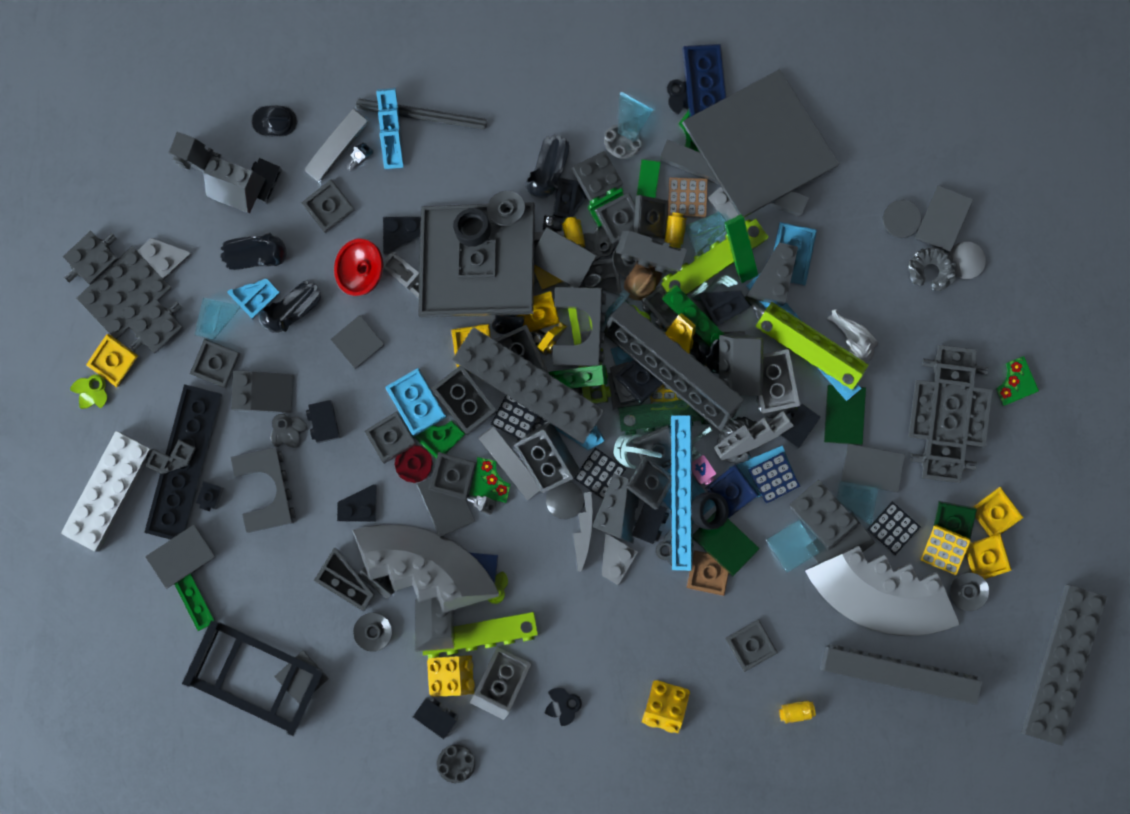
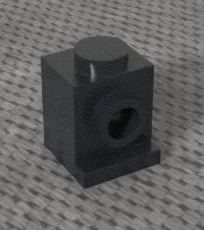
M203 481L196 503L200 504L199 508L209 512L211 508L217 509L224 488ZM207 493L211 494V499L209 501L205 499V495Z

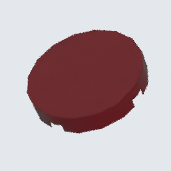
M415 445L395 458L394 465L400 478L406 482L417 483L422 482L430 475L433 461L432 456L425 448Z

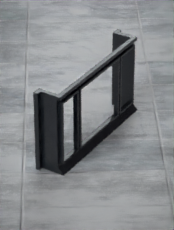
M211 620L182 684L199 689L287 731V734L294 736L323 672L309 663L219 621ZM219 631L236 638L214 686L199 679L198 676ZM241 642L247 643L291 664L270 712L220 689ZM298 667L313 674L291 722L276 715Z

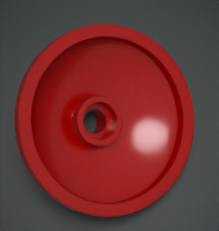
M354 239L346 243L338 252L334 264L335 279L341 290L349 295L363 296L370 293L378 285L383 273V257L379 248L373 242L366 239Z

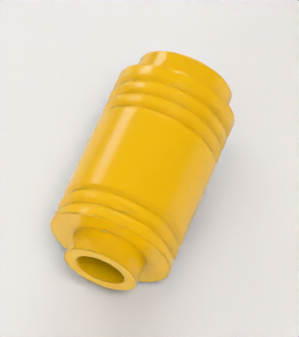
M672 212V216L668 215L664 242L669 243V246L674 248H681V245H683L687 218L683 217V213Z
M576 217L565 219V222L562 223L564 237L585 248L581 220L576 219Z
M809 700L782 705V709H779L780 720H784L785 724L811 720L812 717H816L813 701L809 702Z

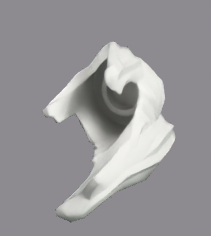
M837 309L832 310V315L827 320L835 323L844 332L848 339L846 343L850 346L849 352L865 363L870 361L875 353L874 348L878 346V341L866 327L839 315Z

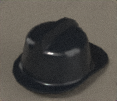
M263 106L254 112L251 122L254 130L260 135L286 136L295 130L297 117L293 110L285 106Z

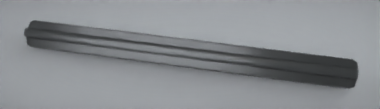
M358 98L356 101L357 109L373 112L379 111L378 101ZM398 105L399 116L483 130L486 129L487 120L483 118Z

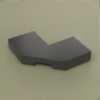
M178 440L171 456L152 449L145 466L160 474L180 469L189 465L197 448Z

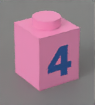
M704 455L692 462V475L699 485L704 483L706 486L715 480L713 476L716 475V472Z

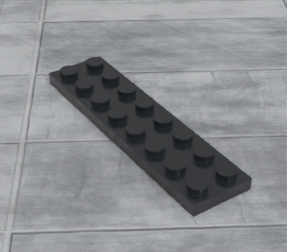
M184 384L165 454L171 456L178 440L188 443L197 449L188 466L160 474L144 533L171 540L186 530L222 394Z

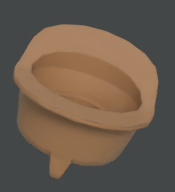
M637 263L625 280V293L633 300H643L660 283L662 273L656 272L655 267L649 266V268H646Z

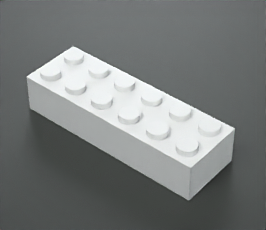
M115 431L61 534L95 552H99L142 473L152 449Z

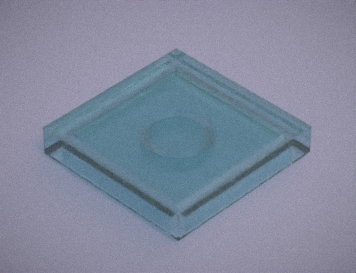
M800 520L767 539L768 544L786 573L820 553Z

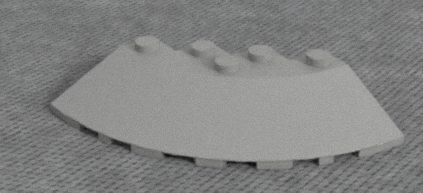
M375 525L353 530L369 579L372 580L389 575L394 591L413 586L419 602L438 597L443 613L499 596L494 582L477 559L467 550L444 536L439 537L437 533L405 525Z
M855 546L805 570L814 587L833 608L848 619L871 630L899 636H919L945 631L960 625L938 574L935 572L918 579L912 565L909 563L892 570L886 556L883 554L870 561H866L860 546Z

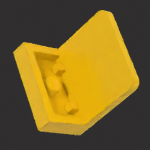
M472 655L438 657L427 660L429 694L431 697L474 694L475 683L473 680Z
M654 680L641 723L649 727L665 729V731L670 733H679L690 691L686 688Z

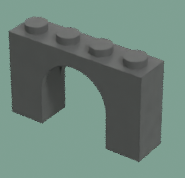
M555 287L554 307L585 311L591 318L592 331L588 339L579 345H553L552 364L554 366L590 367L598 366L600 362H604V351H601V343L605 341V332H601L602 324H605V312H602V305H606V293H603L601 288Z
M275 447L231 457L234 476L238 477L263 472L268 474L276 485V497L271 505L261 510L242 514L246 533L294 523L293 519L296 518L294 507L290 508L289 500H292L290 489H286L285 481H288L286 470H282L281 463L284 462L282 451Z

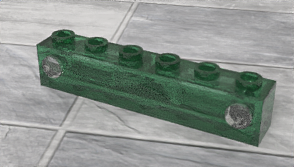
M684 400L618 408L620 432H625V435L637 434L636 430L644 429V432L656 431L655 427H665L667 425L671 429L672 415H692V426H694L693 422L701 421V425L711 423Z

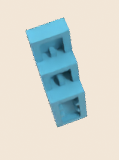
M396 88L377 89L384 169L403 168L402 139Z

